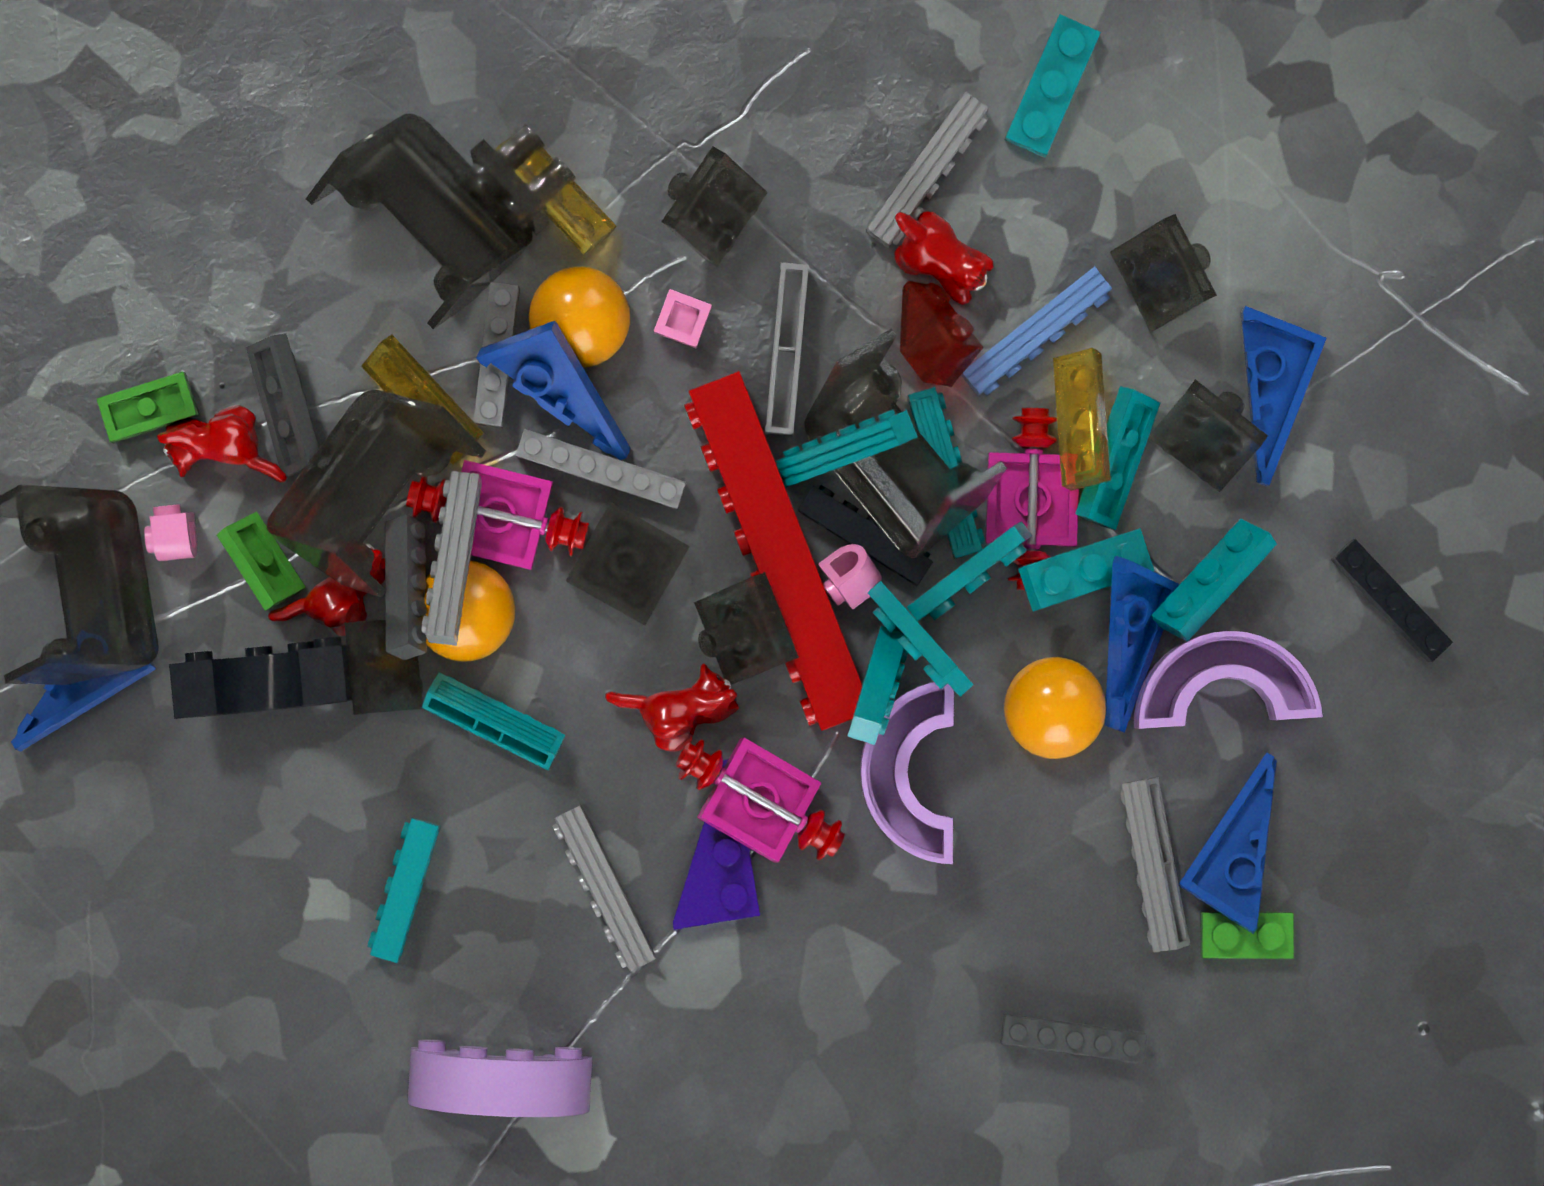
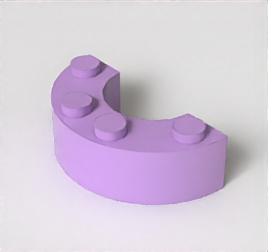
M1222 631L1191 638L1188 642H1182L1167 652L1153 666L1143 682L1136 701L1134 729L1185 726L1187 708L1196 692L1211 681L1222 678L1240 680L1255 689L1265 702L1269 720L1323 717L1314 682L1306 669L1290 652L1277 643L1259 635L1239 631Z
M933 682L916 687L894 700L890 717L884 716V718L889 719L884 736L879 734L875 745L867 742L864 743L860 762V781L867 808L876 824L887 837L916 857L941 864H953V818L934 814L922 806L910 789L907 773L911 753L919 741L936 729L954 726V690L949 684L940 689Z
M418 1040V1047H411L408 1104L411 1106L448 1113L502 1117L574 1116L588 1113L590 1110L592 1057L582 1056L581 1048L555 1047V1055L546 1054L543 1056H533L534 1050L506 1049V1056L487 1055L488 1048L460 1046V1051L445 1049L446 1041Z

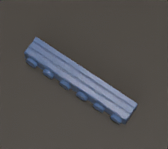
M1094 266L962 371L960 375L977 396L983 392L988 396L1000 386L997 381L1004 375L1010 378L1022 369L1019 363L1028 357L1032 361L1044 351L1041 346L1048 340L1054 343L1066 334L1063 328L1072 322L1076 326L1088 316L1085 311L1093 304L1098 308L1110 299L1107 293L1111 291L1112 287Z

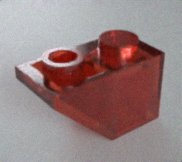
M907 281L902 290L900 352L924 383L952 387L984 347L973 334L974 327L966 318L957 314L950 305V296L942 287L935 283L924 284Z

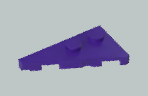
M728 759L723 760V768L725 767ZM705 822L673 920L674 930L760 916L750 849Z

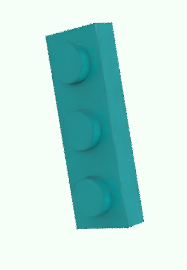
M1059 14L1004 139L1005 141L1046 158L1100 36V31Z
M1120 386L1075 515L1102 527L1116 530L1161 402L1134 389Z
M1240 519L1151 615L1157 625L1188 642L1277 545L1270 532Z
M1022 521L1017 523L908 605V610L917 622L928 614L935 621L956 605L951 597L965 587L968 593L971 594L992 577L988 574L987 570L998 561H1001L1006 567L1023 555L1027 549L1022 543L1033 535Z
M1141 528L1018 568L1032 611L1034 612L1112 586V565L1115 556L1128 559L1151 571H1155Z
M882 581L878 582L868 592L870 597L879 606L873 611L874 615L890 632L896 627L902 631L904 635L897 641L915 661L922 655L926 658L929 664L923 670L940 689L949 684L961 697L974 685Z

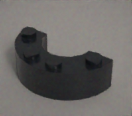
M341 637L313 639V641L289 643L287 644L288 652L273 654L272 646L245 648L246 657L213 659L212 651L185 653V662L169 664L174 719L279 710L353 701L347 645H342Z

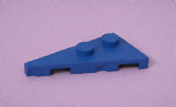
M1245 306L1241 312L1256 482L1269 486L1327 338Z
M556 321L480 348L476 357L480 364L486 368L490 363L514 379L512 386L524 395L533 397L539 406L567 426L574 422L594 437L592 444L605 453L614 455L618 460L628 457L631 449Z
M1118 556L1114 557L1112 565L1105 726L1125 733L1164 630L1157 625L1151 615L1180 584L1133 561Z
M111 593L103 597L100 602L102 607L86 631L82 630L74 641L72 652L60 662L45 685L44 689H46V692L31 715L27 713L18 726L17 734L11 741L15 750L23 751L156 669L120 604Z
M1267 752L1179 883L1181 888L1252 934L1258 928L1277 765L1275 757Z

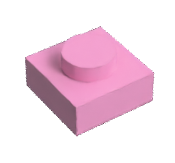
M669 289L654 333L697 349L712 305Z

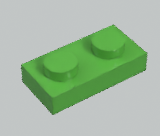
M183 371L97 398L111 443L199 416L187 375Z
M258 512L225 527L217 534L218 539L265 611L290 599L306 588Z
M1200 912V957L1294 959V913L1259 912L1258 928L1252 934L1220 912Z

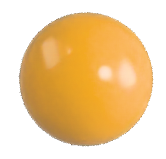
M569 267L553 273L537 288L530 303L529 327L533 329L556 321L583 368H588L605 362L621 348L630 327V308L623 290L610 276L590 267Z
M470 560L457 646L429 643L428 640H426V645L444 658L461 662L479 660L495 652L510 635L515 620L514 597L505 579L490 566ZM430 574L426 576L425 605L428 588H433L434 578H431ZM426 605V607H427L426 616H428V615H429L430 606H429V605Z
M1048 657L1028 664L1013 678L1005 695L1004 715L1011 735L1025 750L1043 758L1061 759L1082 752L1095 741L1105 721L1106 700L1099 681L1085 666L1067 658Z

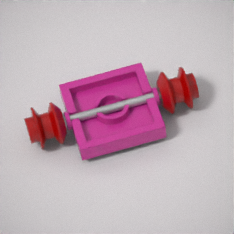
M1022 408L1021 416L1012 417V420L1021 424V434L1012 437V441L1022 448H1030L1025 449V454L988 453L986 544L992 543L1021 521L1033 535L1022 543L1027 551L1013 561L1017 565V574L1009 577L1008 581H1017L1016 590H1025L1018 568L1051 557L1045 552L1036 551L1040 550V546H1077L1078 515H1075L1078 507L1080 455L1043 454V450L1039 449L1048 448L1057 442V438L1048 434V425L1058 421V418L1049 417V409Z
M464 460L461 472L479 474L482 481L471 556L532 570L540 536H545V532V541L550 551H553L558 544L568 546L570 556H573L575 548L584 549L589 523L582 521L583 512H580L575 519L565 517L563 507H560L551 514L550 520L545 517L553 481ZM423 474L420 482H411L406 507L413 508L414 518L421 511L431 513L433 523L439 521L441 507H446L447 497L443 496L446 479H443L438 486L428 484L427 476Z
M745 737L739 739L724 768L722 767V751L719 749L711 755L704 751V740H699L696 745L688 743L684 747L675 765L681 769L678 778L683 780L688 775L697 779V790L708 787L712 783L715 784L697 816L698 819L774 863L780 861L795 832L798 833L799 849L804 850L809 845L817 849V860L823 859L826 854L830 857L834 856L840 848L845 837V833L840 831L842 827L841 820H837L831 825L824 822V810L812 813L808 817L805 816L810 803L821 785L820 781Z

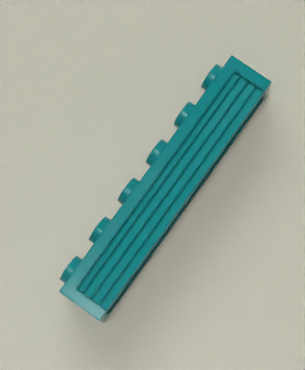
M936 387L909 394L907 399L953 558L957 559L978 553L982 550L981 545L986 544L982 528L976 529L974 518L978 517L974 501L969 502L966 491L970 490L966 474L961 475L958 464L962 463V458L958 446H952L950 436H954V431L950 419L945 420L942 409L947 408L943 393H937Z
M894 409L878 415L879 421H876L875 417H871L859 422L860 428L858 429L853 424L839 430L840 436L835 431L820 437L821 443L816 438L802 444L803 450H800L799 446H795L783 451L785 457L775 461L785 488L917 438L918 436L907 410L895 414Z

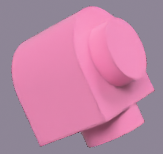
M180 504L153 507L154 516H150L151 526H146L144 531L147 552L155 553L158 561L195 558L197 555V535L194 512L181 513Z
M856 544L839 548L818 564L828 579L823 583L825 591L837 606L845 601L852 610L870 598L868 592L882 579L879 570L865 549Z

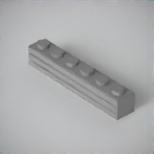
M967 92L963 94L866 228V233L888 249L892 243L895 245L900 243L905 234L898 227L895 215L903 212L914 219L918 218L923 210L920 204L925 198L930 200L940 187L936 182L943 174L945 177L949 175L956 165L952 161L958 152L965 153L973 141L969 138L975 129L980 132L988 121L989 117L986 116L988 107Z
M782 262L780 264L765 434L793 436L809 265Z
M527 429L523 431L515 455L517 458L526 459L671 507L675 510L679 509L687 484L685 481Z
M451 471L450 480H445L443 496L447 497L446 507H441L439 513V524H443L442 533L436 535L435 551L439 552L437 561H432L430 572L431 578H434L433 588H428L426 605H429L430 609L429 615H424L422 621V633H426L425 635L429 643L457 646L482 488L479 474Z
M1159 777L1121 784V800L1126 806L1128 817L1126 827L1131 834L1133 843L1131 854L1134 861H1136L1138 870L1137 885L1142 891L1144 901L1142 903V911L1144 916L1147 917L1149 927L1147 933L1148 941L1152 945L1153 952L1175 950L1189 946L1191 944Z
M582 805L555 817L556 824L552 825L559 840L565 839L569 847L565 853L571 865L577 864L582 873L577 876L584 891L590 890L594 898L590 904L596 916L602 915L607 924L603 927V930L609 942L615 941L619 949L615 954L621 967L627 966L629 971H633L655 960L656 956Z

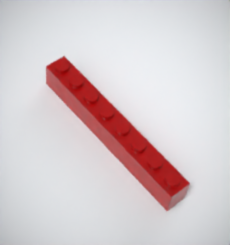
M740 371L689 390L692 401L684 404L693 430L702 427L708 444L701 446V450L709 471L712 472L719 469L725 486L718 488L717 491L725 512L729 514L735 511L741 528L733 532L742 555L752 554L758 570L750 573L759 599L768 596L774 613L766 617L775 640L778 641L785 638L791 655L784 657L783 660L792 683L801 681L805 689L807 698L799 701L809 726L818 723L820 730L823 731L849 721L853 718L862 683Z

